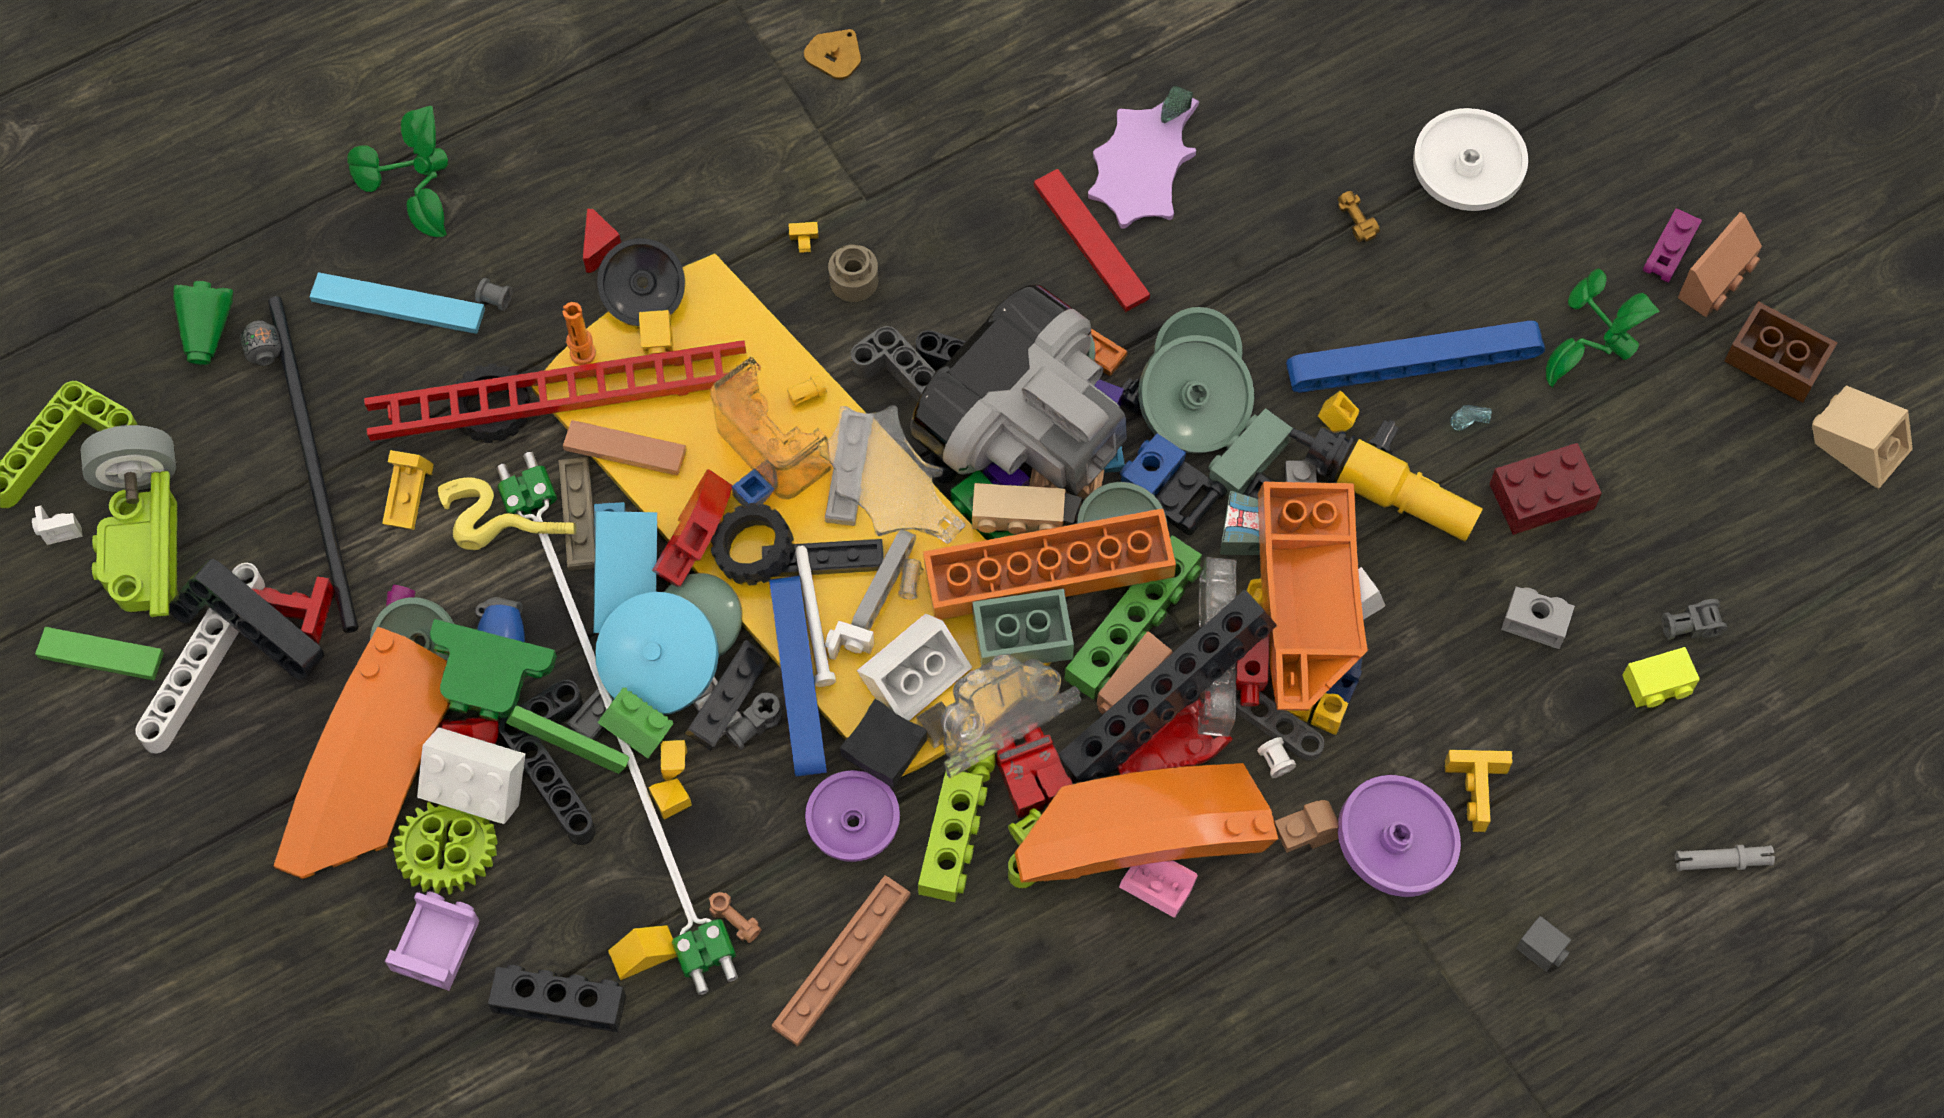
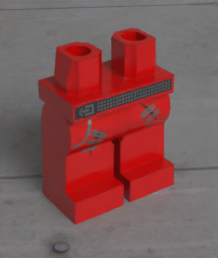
M1038 724L1031 725L1022 730L1026 743L1017 747L1011 734L996 739L997 766L1001 772L1018 819L1029 815V811L1032 808L1038 811L1043 810L1045 803L1048 807L1061 787L1073 784L1062 766L1050 735L1045 736Z

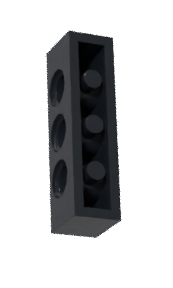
M517 965L496 968L488 1002L493 1013L618 1033L626 999L623 987L619 986L618 982L612 980H601L600 983L590 982L588 978L580 975H569V978L558 977L555 972L549 970H538V973L526 972L525 968ZM532 986L535 988L531 996L525 998L519 996L520 991L524 987ZM555 992H566V996L562 1001L557 1003L550 1001L551 996ZM595 996L598 998L594 1006L588 1008L582 1006V1002L586 997Z

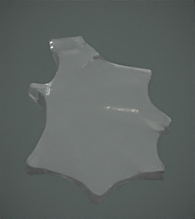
M891 405L883 411L864 414L846 406H840L839 424L832 437L817 446V453L828 459L836 470V495L854 501L864 508L872 520L877 536L900 531L901 529H915L940 538L943 542L949 544L965 527V523L939 500L933 487L932 479L942 476L943 468L925 463L916 454L904 436L897 407ZM944 520L951 524L946 530L940 526Z

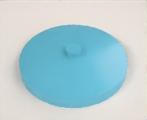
M666 592L640 594L620 604L604 622L598 635L595 651L599 677L608 693L614 699L622 688L627 687L628 691H632V694L642 698L643 702H647L648 706L652 705L653 709H657L663 715L672 714L687 708L704 694L714 678L719 656L717 637L707 616L690 601Z

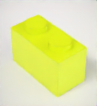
M1686 647L1629 663L1622 675L1636 708L1647 705L1649 708L1662 704L1665 699L1674 696L1676 699L1685 698L1693 693L1700 680Z

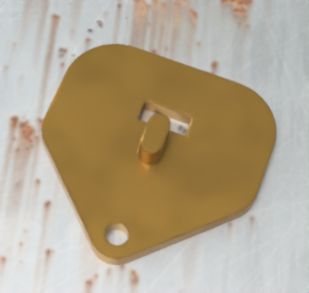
M848 29L816 35L804 50L805 61L834 79L843 80L850 77L861 63L855 31ZM828 55L832 57L833 59H835V62L827 59L826 56Z

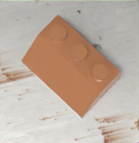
M1739 212L1693 265L1678 296V299L1705 317L1713 309L1718 311L1728 298L1725 296L1728 291L1735 292L1744 280L1742 275L1746 271L1751 273L1760 261L1757 255L1762 245L1743 213Z

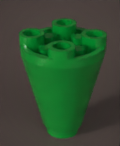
M205 281L193 282V287L175 285L173 301L187 362L197 365L210 364L233 303V290L228 288H211V283Z

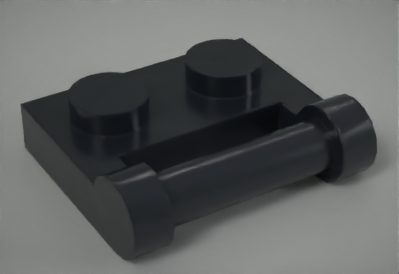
M1184 461L1155 497L1163 507L1167 521L1185 534L1192 535L1198 528L1197 523L1217 499L1224 497L1227 489L1220 482L1211 480ZM1202 489L1208 492L1188 517L1181 515Z

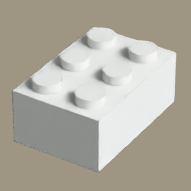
M438 727L422 746L417 798L505 824L519 806L525 753Z

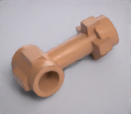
M718 892L712 894L709 898L711 905L709 909L710 914L715 918H726L739 930L736 936L741 941L746 940L748 943H751L761 932L758 922L753 917L747 921L730 906L731 897L727 893Z

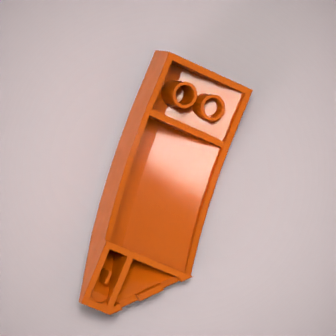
M1263 482L1258 492L1260 567L1263 609L1277 624V627L1269 633V665L1277 710L1308 711L1369 650L1367 649L1358 572L1354 483Z
M1243 763L1187 766L1128 773L1061 787L1049 806L1036 821L1027 837L1015 851V858L1021 883L1076 879L1084 875L1172 860L1261 853L1278 840L1272 811Z

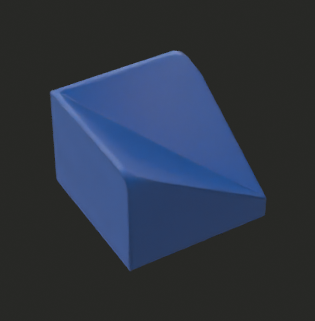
M755 468L732 486L733 496L743 507H748L750 503H756L758 506H761L774 491L772 485Z

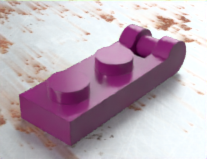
M1676 208L1642 271L1648 274L1653 272L1662 276L1661 280L1669 283L1702 220ZM1658 260L1667 264L1668 266L1659 263Z

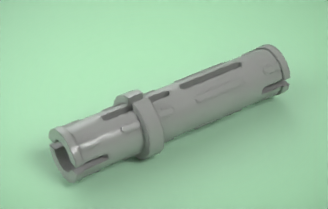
M1735 845V848L1676 851L1675 861L1688 860L1676 863L1678 871L1727 867L1745 870L1746 866H1773L1775 856L1762 857V855L1774 853L1772 845L1745 848L1744 845Z

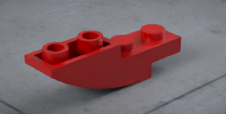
M710 469L706 470L678 518V521H680L679 525L652 569L654 573L676 587L682 585L694 562L701 559L717 529L727 506L732 484Z

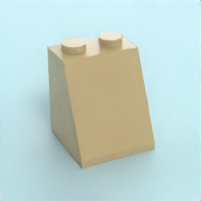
M1845 386L1838 395H1835L1831 399L1829 406L1822 414H1818L1812 423L1815 444L1876 488H1880L1913 449L1907 409L1849 386Z

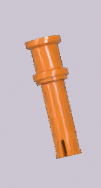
M570 302L563 307L564 310L562 311L569 333L566 338L567 346L570 349L569 354L574 363L578 365L589 364L596 356L593 337L586 330L581 306L578 303Z

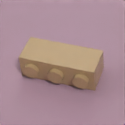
M975 483L972 529H978L986 533L1000 530L1009 531L1012 534H1023L1062 527L1065 489Z

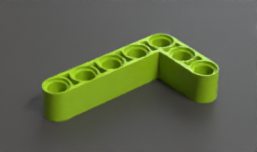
M70 381L65 383L0 461V490L7 487L3 492H0V507L10 508L18 503L82 422L97 431L123 424L138 425L132 413L81 382ZM104 410L101 414L96 415L99 411ZM44 442L42 445L36 447L37 444Z

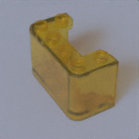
M751 356L719 379L711 388L710 393L716 429L752 470L755 468L774 488L773 493L782 499H792L831 470L828 437L819 428H816L813 433H804L797 426L784 434L767 416L769 410L768 401L759 391L758 375L761 373V366Z

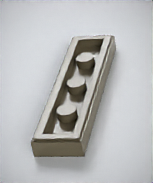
M588 457L559 460L563 519L565 523H576V534H565L567 567L569 571L591 569L595 565V520Z

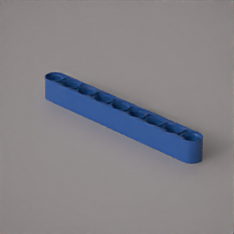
M1524 321L1300 354L1289 358L1286 365L1292 390L1294 392H1308L1531 359L1543 354L1545 346L1538 323L1536 321Z

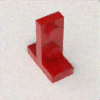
M317 576L311 598L302 593L282 594L272 588L252 589L283 616L303 619L301 631L319 645L334 595V588L329 578Z

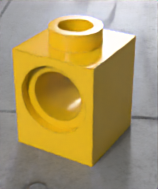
M669 311L639 312L641 348L643 351H648L650 355L666 352V349H673Z

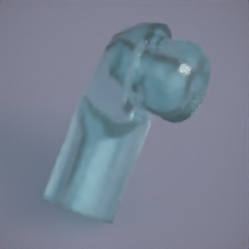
M1464 405L1452 415L1450 424L1455 430L1460 431L1466 429L1474 421L1490 423L1492 409Z

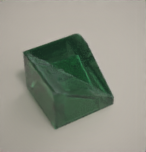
M1175 85L1174 87L1172 86L1162 105L1161 122L1167 123L1188 111L1192 106L1193 92Z

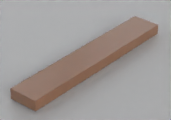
M884 875L771 1025L772 1029L796 1046H799L909 899L911 893L907 889Z

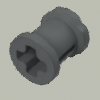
M483 278L477 287L475 300L481 304L487 302L496 305L499 310L505 311L512 299V287L507 285L501 287L492 284L489 279Z

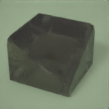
M942 701L916 717L917 724L927 730V740L934 749L960 733L959 728Z

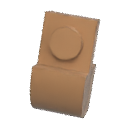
M1326 800L1306 804L1303 810L1274 821L1277 834L1286 853L1310 844L1312 849L1339 839L1338 819L1329 801Z

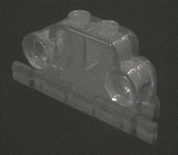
M1010 654L999 655L982 667L970 671L954 685L953 695L955 702L948 705L941 715V726L944 733L943 745L946 755L950 758L944 762L947 776L951 779L1081 703L1078 688L1074 686L1060 694L1061 676L1055 669L1044 665L1037 659H1029L1022 663Z

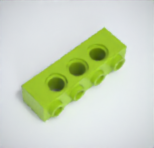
M946 768L918 883L919 895L956 902L957 894L964 893L967 875L962 874L964 864L971 863L974 845H969L971 834L977 835L981 816H976L978 805L984 806L988 788L983 787V776ZM958 802H963L969 808L965 811H957L953 806ZM951 831H957L961 833L962 837L958 840H949L946 834ZM944 860H950L955 863V866L952 869L944 870L939 867V864Z

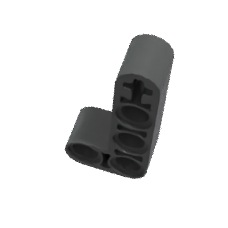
M890 326L880 327L852 348L851 364L852 372L855 376L861 379H869L886 368L923 409L926 407L925 411L932 419L937 422H944L949 408L955 400L953 390L895 328ZM887 342L892 343V345H890V346H882V345H881V344L887 343ZM861 359H869V360H870V361H868V362H866V363L859 362V360H861ZM903 362L910 363L908 366H901L899 364ZM927 382L929 385L919 386L918 383ZM940 384V386H939V388H938V391L936 392V394H935L934 397L932 398V396H933V394H934V391L936 390V388H937L938 385Z

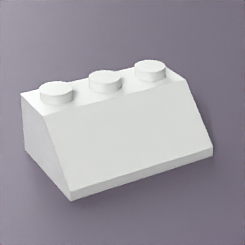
M924 614L859 668L857 672L871 694L878 701L909 721L968 672L972 666L945 623L940 619Z

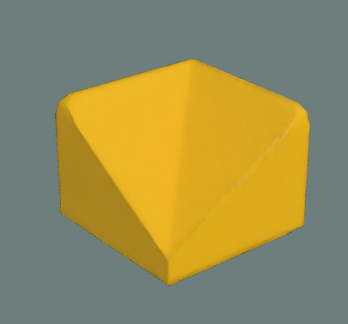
M1339 391L1324 402L1318 417L1331 431H1346L1353 426L1360 411L1343 392Z
M685 740L662 741L661 772L665 781L672 780L685 769V755L687 753Z
M678 778L648 787L650 795L664 820L692 806L690 797Z

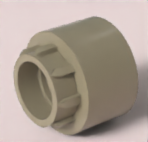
M846 245L832 254L828 270L830 287L834 294L842 300L849 302H858L869 298L876 291L879 282L878 263L875 255L868 248L860 245Z

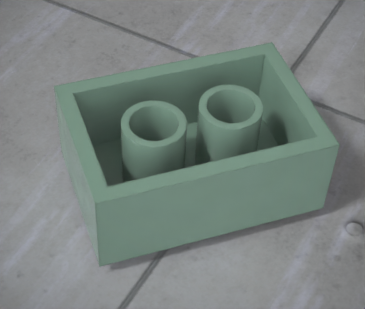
M1064 589L972 602L973 622L982 672L1073 659L1074 642Z

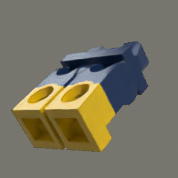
M1362 657L1321 697L1314 712L1311 725L1337 735L1362 673L1360 670ZM1315 704L1308 711H1287L1300 720L1308 722Z

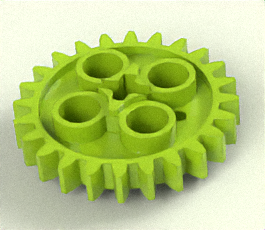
M430 802L427 803L428 810L425 812L419 808L415 809L417 813L416 818L411 816L405 817L408 826L398 827L401 836L394 837L396 847L393 848L395 858H397L396 864L398 869H401L404 879L410 877L413 887L421 882L423 892H426L430 886H433L436 894H439L442 887H446L448 894H452L453 886L456 885L461 891H464V882L468 881L472 885H476L474 876L477 874L485 877L486 873L483 866H493L491 857L497 856L495 845L498 842L494 825L489 824V819L440 804L434 808ZM452 823L450 830L448 832L450 842L447 843V827L448 824ZM433 829H438L435 833H428ZM463 832H469L466 836H459ZM441 850H445V853H444V860H445L444 867H443V869L439 870L440 867H441V864H442V862H443V855H442V851H441ZM425 857H432L430 860L422 861ZM458 859L464 860L463 862H461V863H459V864H454V863H453L454 861H456V860H458Z

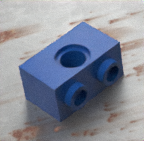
M1157 433L1151 441L1148 439L1144 441L1138 450V456L1133 462L1129 460L1120 472L1122 476L1121 482L1139 485L1156 496L1185 461L1186 452ZM1147 466H1153V467H1155L1157 470H1156V471H1147V470L1145 469V467H1147Z

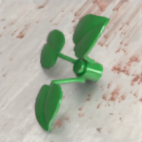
M426 106L407 112L401 120L403 140L406 145L413 148L414 154H418L414 160L379 166L377 152L369 146L360 145L350 150L347 156V163L349 164V171L354 182L360 189L366 192L375 191L380 187L382 180L379 171L414 165L418 173L428 175L414 189L415 196L407 200V212L412 224L419 231L433 237H444L447 233L444 227V212L441 201L435 192L424 187L433 178L437 177L436 172L446 169L448 158L441 148H435L436 131L433 106Z
M1599 268L1594 269L1588 277L1581 280L1571 291L1568 305L1576 310L1588 302L1591 308L1610 328L1603 338L1606 346L1580 338L1577 342L1573 338L1567 339L1553 351L1546 365L1548 384L1553 388L1556 381L1581 360L1585 351L1584 345L1602 350L1608 355L1613 351L1622 360H1627L1633 356L1638 349L1639 343L1626 331L1660 312L1650 298L1644 293L1632 296L1619 308L1617 318L1612 323L1593 301V297L1598 295L1606 284V274Z

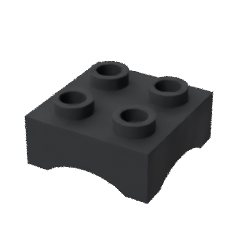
M874 699L859 725L840 747L841 757L894 788L927 741V730L918 724L904 719L885 704Z

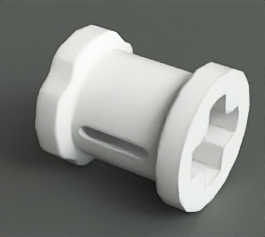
M1281 737L1269 740L1257 750L1260 756L1265 757L1270 766L1272 778L1287 774L1296 767L1295 761L1290 760L1283 748L1284 741Z

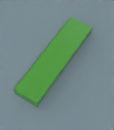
M49 627L44 628L35 653L40 659L154 681L164 654L162 649Z
M520 706L514 707L506 721L507 724L618 774L626 767L630 758L626 754Z

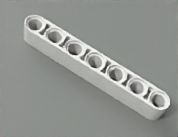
M241 563L233 569L232 573L243 582L248 578H254L251 583L246 584L251 589L262 590L265 588V583L253 564ZM211 608L208 609L136 726L138 739L146 750L151 753H161L170 746L239 633ZM223 628L219 634L211 635L214 630ZM205 653L207 654V656L204 659L196 661V658L199 655ZM191 679L188 685L180 687L184 680ZM175 705L172 711L164 713L168 706ZM159 731L155 738L148 739L152 732Z

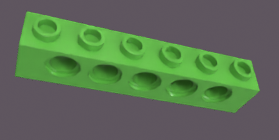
M1173 535L1170 537L1176 563L1175 573L1178 576L1132 585L1065 668L1064 680L1093 700L1096 699L1098 693L1142 637L1154 625L1158 627L1167 615L1165 610L1171 603L1176 605L1185 592L1183 588L1188 581L1193 583L1202 571V567H1200L1202 554ZM1155 593L1159 595L1161 598L1158 600H1151L1147 597V595ZM1137 615L1143 620L1141 622H1133L1129 617ZM1118 637L1122 638L1125 643L1117 645L1111 640ZM1096 660H1103L1108 665L1105 667H1097L1093 664V662Z

